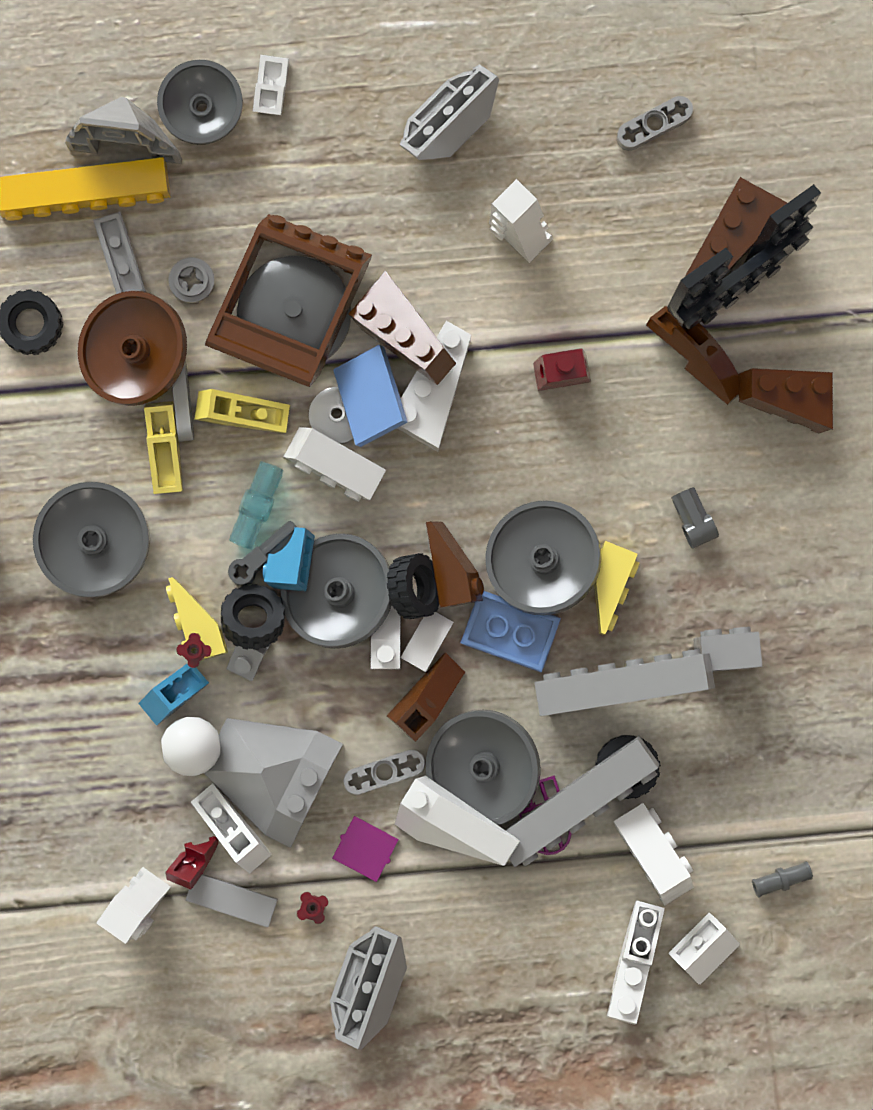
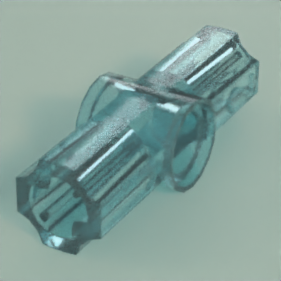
M260 461L250 489L245 491L238 510L240 514L233 527L229 542L253 550L263 522L266 523L275 500L273 497L283 476V469Z

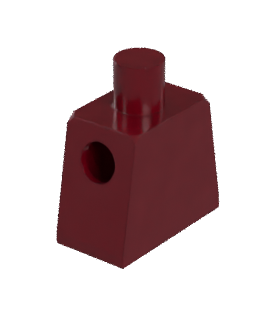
M583 348L544 354L533 363L538 391L591 382L587 355Z

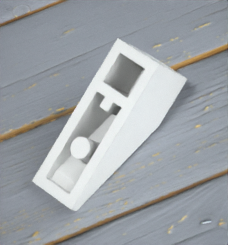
M391 606L390 612L380 628L371 635V669L400 670L401 616L393 606Z
M213 783L191 801L192 805L234 861L249 874L272 855L257 834Z

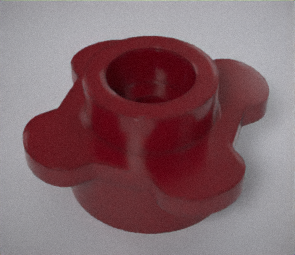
M191 633L189 639L184 644L177 646L176 651L179 656H183L188 661L189 667L196 668L204 657L211 655L212 649L201 641L198 633ZM196 648L197 652L192 653L191 649Z
M304 892L300 896L302 903L297 911V917L300 920L309 919L313 920L316 924H321L325 920L323 913L329 903L328 898L324 895L318 897L311 895L310 892ZM311 905L315 906L314 911L310 910Z

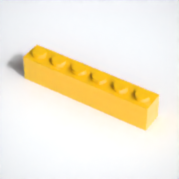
M164 157L0 177V216L10 221L20 220L23 218V215L34 214L35 217H47L51 215V212L55 211L73 214L79 212L80 208L90 207L91 210H104L108 208L107 205L119 204L120 207H130L136 205L138 201L147 200V203L156 204L163 202L164 198H171L167 164Z

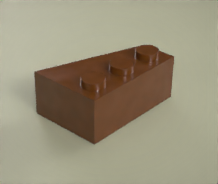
M751 368L739 373V402L770 415L774 414L787 419L790 423L807 427L818 434L833 430V372Z

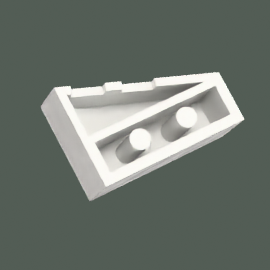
M516 179L492 203L489 224L492 226L490 231L499 240L505 239L529 263L553 240L552 235L546 232L548 229L547 223L544 221L540 222L544 215L538 200Z
M299 427L283 456L294 462L297 469L309 475L313 472L320 476V481L332 488H335L337 485L345 489L344 495L357 502L361 498L371 499L386 471L384 468L313 428Z
M644 803L616 819L614 824L665 906L694 888L689 874L693 872V869L684 856L679 859L673 850L677 845L669 832L662 833L658 826L662 822L653 808L648 810Z
M144 867L140 869L136 877L134 876L130 880V886L127 887L125 885L113 898L97 921L99 926L125 944L132 939L136 941L147 932L154 922L150 918L171 888V886Z

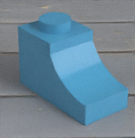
M295 527L288 544L281 551L275 554H268V560L263 566L264 582L274 589L306 591L315 535L306 528Z
M186 664L152 688L138 704L157 726L205 688L209 682L197 668H191Z

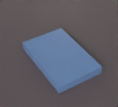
M377 345L333 369L355 445L362 447L408 423L384 346Z
M484 591L482 594L483 601L475 602L460 644L542 673L561 618L553 615H532L519 611L506 603L500 596Z

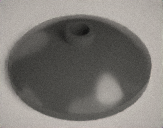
M191 60L176 66L166 75L158 91L157 108L164 126L173 136L186 143L205 145L223 139L235 128L241 117L243 97L236 78L224 66L209 60ZM200 104L207 105V109L203 112L198 111L197 107Z

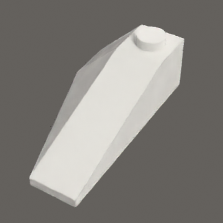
M427 776L414 780L400 803L395 821L397 827L418 841L502 866L507 864L520 843V840Z

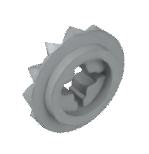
M193 257L185 258L177 262L171 269L169 286L176 298L186 303H199L204 298L209 297L214 287V274L205 261ZM195 269L196 279L203 284H194L189 292L188 283L180 278H190Z

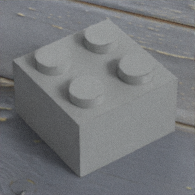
M751 627L729 629V634L723 635L722 629L704 630L700 632V637L693 638L694 650L700 649V654L710 653L712 671L762 667L759 632H751Z

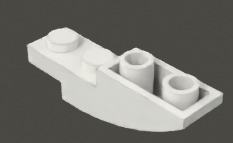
M640 901L635 902L612 986L613 992L607 1013L608 1018L634 1025L637 1024L648 972L653 962L665 908Z

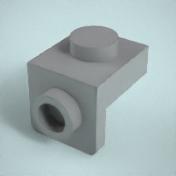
M236 646L226 669L253 681L269 647H262L259 650H246Z

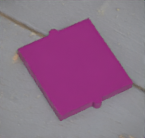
M354 816L345 834H341V842L332 859L377 882L385 865L391 862L390 856L399 839Z

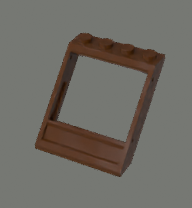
M268 214L258 224L208 334L205 346L310 387L322 372L371 261L372 254L364 252L358 246H349L341 243L333 236H323L313 232L307 226L290 223L282 216ZM264 240L343 269L344 272L352 275L320 349L232 315Z

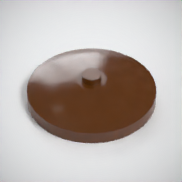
M143 291L121 292L100 303L85 321L78 342L79 367L89 387L102 398L125 406L143 405L156 400L166 393L178 379L187 355L186 331L178 313L166 301Z

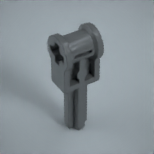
M288 521L243 559L234 560L228 569L230 579L240 586L251 584L255 580L256 573L267 562L268 554H275L281 551L290 541L294 528L297 526L292 521ZM237 567H249L246 571L248 575L246 579L235 577L238 575Z

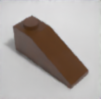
M439 521L426 522L440 608L483 601V582L479 578L477 570L446 525Z

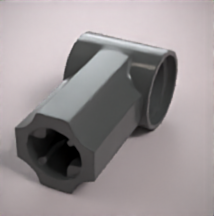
M694 487L671 497L683 523L684 535L692 549L719 537L717 527L710 514H706Z

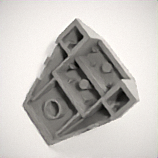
M120 97L80 117L65 139V144L70 151L98 154L99 140L146 146L152 159L164 157L166 163L182 164V157L179 151L155 120L124 97Z
M227 718L219 733L220 756L215 765L204 774L264 835L291 848L343 744L318 731Z

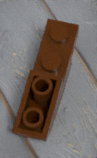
M664 306L649 318L646 326L689 361L684 369L727 405L739 396V374L722 347L700 323L690 330L688 328L683 329L668 312L667 306Z

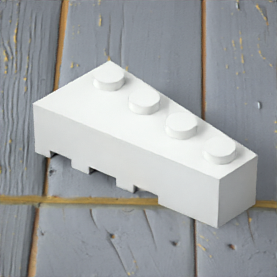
M448 321L443 325L437 339L456 362V365L438 385L416 371L401 397L408 423L397 428L439 452L471 341V334Z

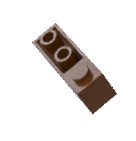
M444 653L388 713L387 717L416 742L436 721L465 674V671L447 653Z

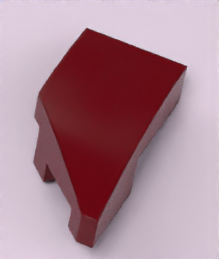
M215 836L209 837L208 842L193 845L192 842L185 843V852H181L165 872L166 879L191 890L209 864L219 844L218 838Z

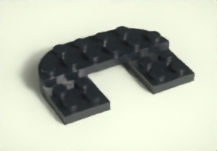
M813 184L770 215L744 264L721 280L729 272L728 265L733 258L726 248L680 280L667 310L683 329L688 328L690 330L700 322L704 325L711 322L717 316L719 309L722 307L725 309L730 308L738 301V296L745 291L749 294L760 284L759 280L767 276L769 279L781 269L780 264L794 250L799 251L810 241L807 236L812 231L813 226L809 222L810 218L808 215L817 208L816 201L821 194L819 189Z

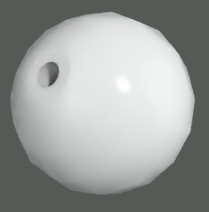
M185 717L176 720L166 729L161 739L164 762L172 771L183 776H197L207 772L215 765L220 756V741L217 730L209 722L198 717Z

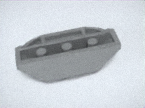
M478 65L471 71L463 72L448 79L407 120L403 139L400 142L401 147L418 160L451 157L490 118L499 78L483 66Z
M375 926L369 933L363 935L349 946L330 999L332 1018L336 1028V1039L362 1050L388 1023L407 969L402 938Z

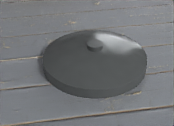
M304 256L276 258L259 267L246 281L238 300L237 317L320 349L346 288L338 275L320 261ZM351 306L327 359L338 351L346 339L351 323V317L349 316Z
M100 482L77 483L57 492L41 509L33 531V550L41 571L55 586L80 597H103L126 587L143 568L150 546L148 523L138 504L122 490Z
M555 501L530 502L510 511L494 528L486 548V570L496 592L513 608L532 615L557 614L577 605L593 588L601 568L600 543L589 521L574 508Z
M331 534L315 539L306 591L281 589L282 605L285 607V616L291 627L307 641L330 649L347 648L369 638L383 624L392 606L387 589L389 564L386 558L371 543L358 536Z
M472 710L450 719L437 731L428 748L426 776L497 825L513 819L525 810L534 798L540 782V758L533 739L516 720L497 711Z

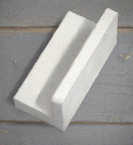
M709 912L669 952V955L698 984H701L740 943Z

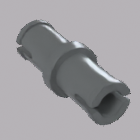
M805 861L784 870L783 868L775 869V873L752 879V886L756 896L759 898L780 889L782 891L789 890L792 885L812 880L813 874L810 865Z

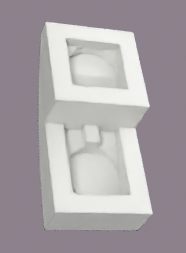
M260 55L253 112L282 114L289 58Z
M434 612L432 616L423 617L400 658L426 672L454 622L437 612Z

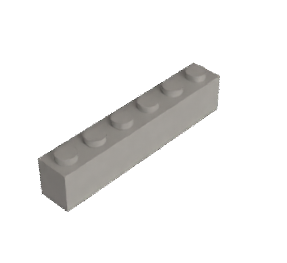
M700 649L683 651L682 658L672 659L671 654L654 656L655 662L644 664L643 658L626 661V667L616 668L615 663L598 665L599 671L588 673V668L570 670L571 676L561 677L560 672L544 674L543 681L534 682L540 716L714 689L715 683L710 653L700 654Z
M638 736L504 829L520 840V843L509 859L514 867L520 863L527 866L539 857L536 852L543 847L550 850L562 841L560 837L568 830L571 834L575 833L586 824L584 822L585 818L591 814L598 817L610 808L607 804L616 797L621 801L633 792L631 787L637 782L641 781L642 784H645L657 775L655 770L658 769L660 764L641 737Z

